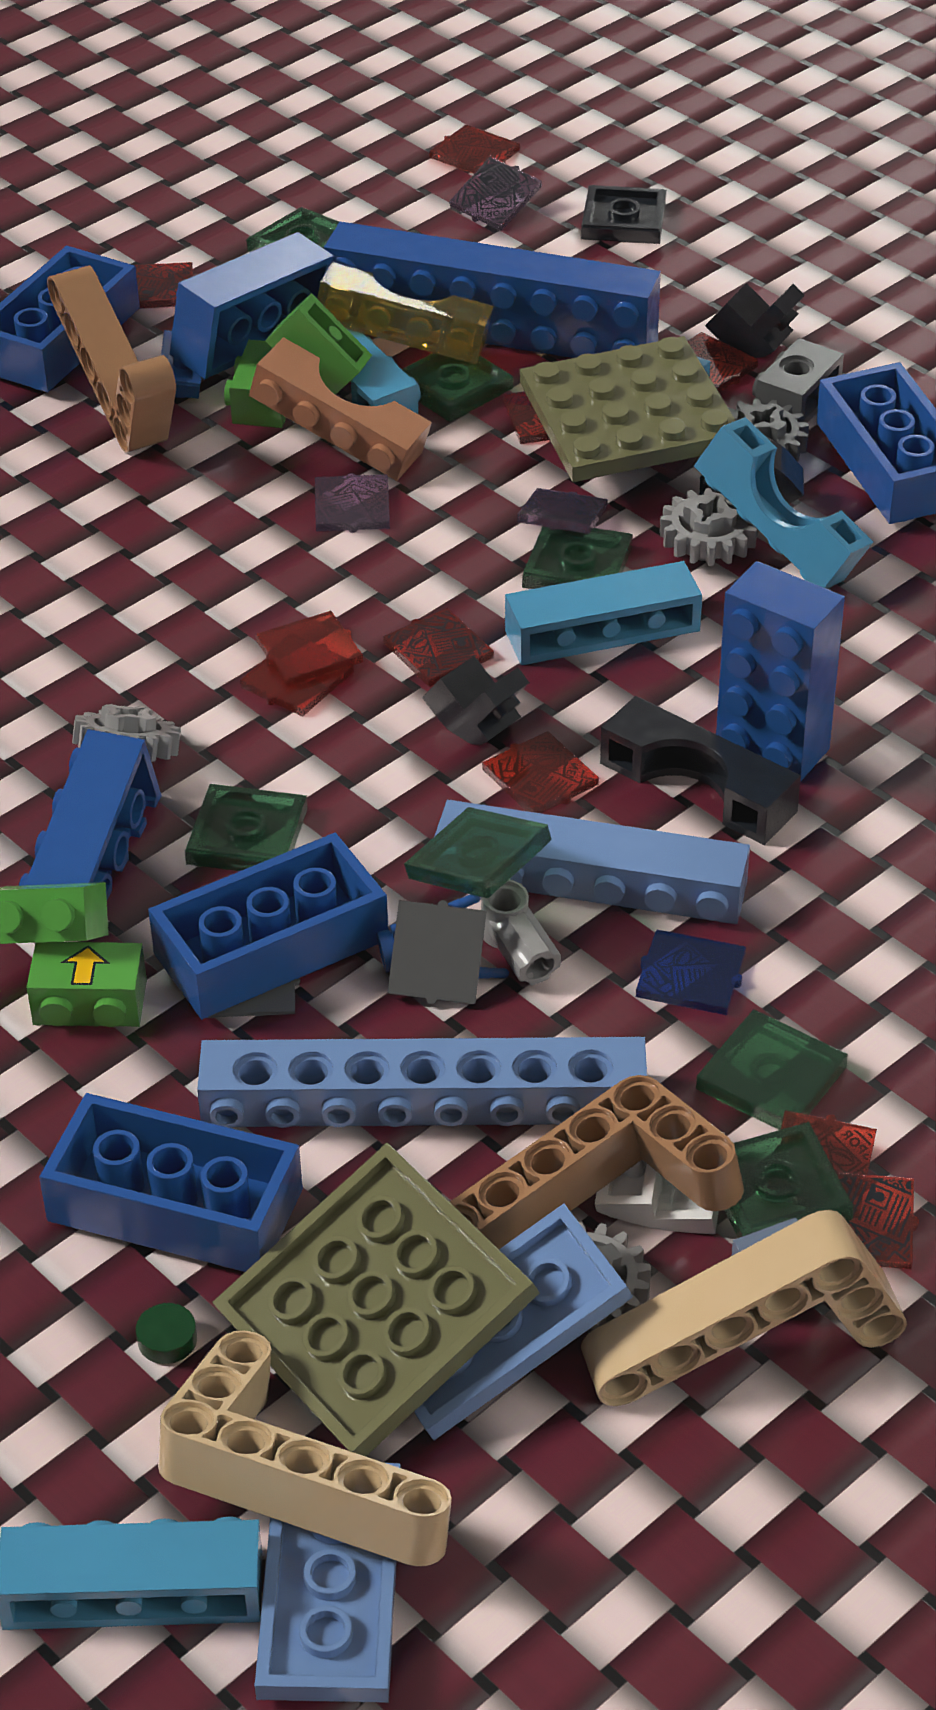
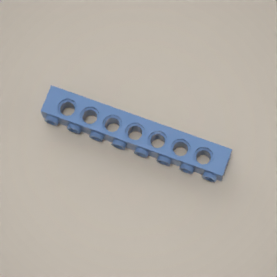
M645 1037L202 1040L197 1087L200 1119L204 1122L228 1128L559 1125L618 1082L631 1076H647Z

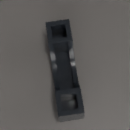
M634 696L601 726L600 764L638 783L663 776H684L704 782L712 787L724 802L722 825L762 845H765L798 812L801 775L640 697Z

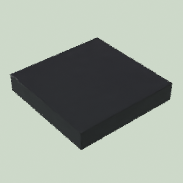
M590 185L582 219L581 239L660 244L667 190Z

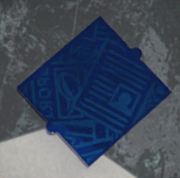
M656 929L648 955L641 957V969L643 970L636 988L635 997L727 1015L735 988L742 986L740 971L745 958L746 947Z

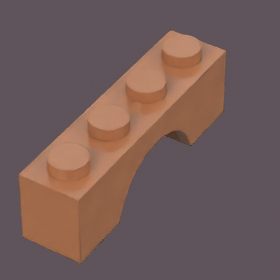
M283 337L257 363L249 396L398 481L422 454L432 422L396 401L380 406H363L338 397L327 388L319 373L320 358Z

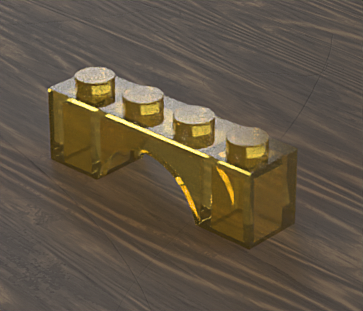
M331 262L321 280L317 298L348 330L477 364L485 345L494 307L455 295L434 301L407 298L382 287L370 272Z

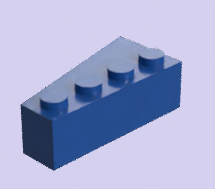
M87 729L80 748L76 747L71 754L69 776L64 788L58 789L55 793L52 803V818L47 830L41 831L38 835L35 845V860L30 872L22 876L19 886L106 882V899L108 900L112 892V877L110 875L112 870L123 871L129 860L128 847L130 836L140 838L147 825L146 817H142L145 807L156 808L162 797L145 739Z

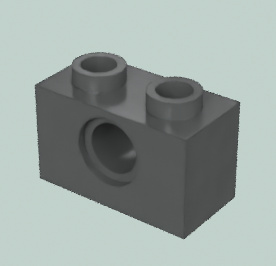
M798 338L786 351H782L778 355L776 361L765 372L758 374L753 384L752 394L764 405H768L771 400H777V405L781 407L786 405L793 406L792 414L803 413L804 422L808 423L817 414L820 380L842 375L844 354Z

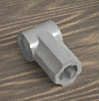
M501 879L493 881L482 891L481 910L487 911L483 940L488 945L499 949L519 981H527L532 986L548 980L552 972L560 967L561 954L528 907L529 895L526 888L514 880Z

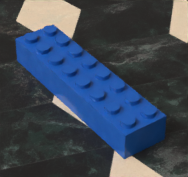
M341 221L324 246L326 251L334 255L327 292V304L331 303L342 315L347 316L351 322L576 358L582 354H596L616 350L627 345L636 346L658 341L661 271Z

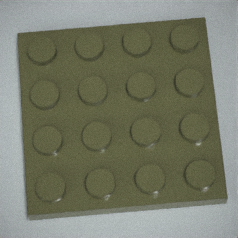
M685 336L666 337L656 342L636 346L627 345L616 350L596 354H582L576 358L556 362H542L536 366L520 369V384L572 482L701 456L720 428L736 421Z
M386 1143L212 1303L237 1331L246 1330L264 1336L271 1345L270 1367L348 1451L367 1456L540 1292L534 1283L391 1145Z

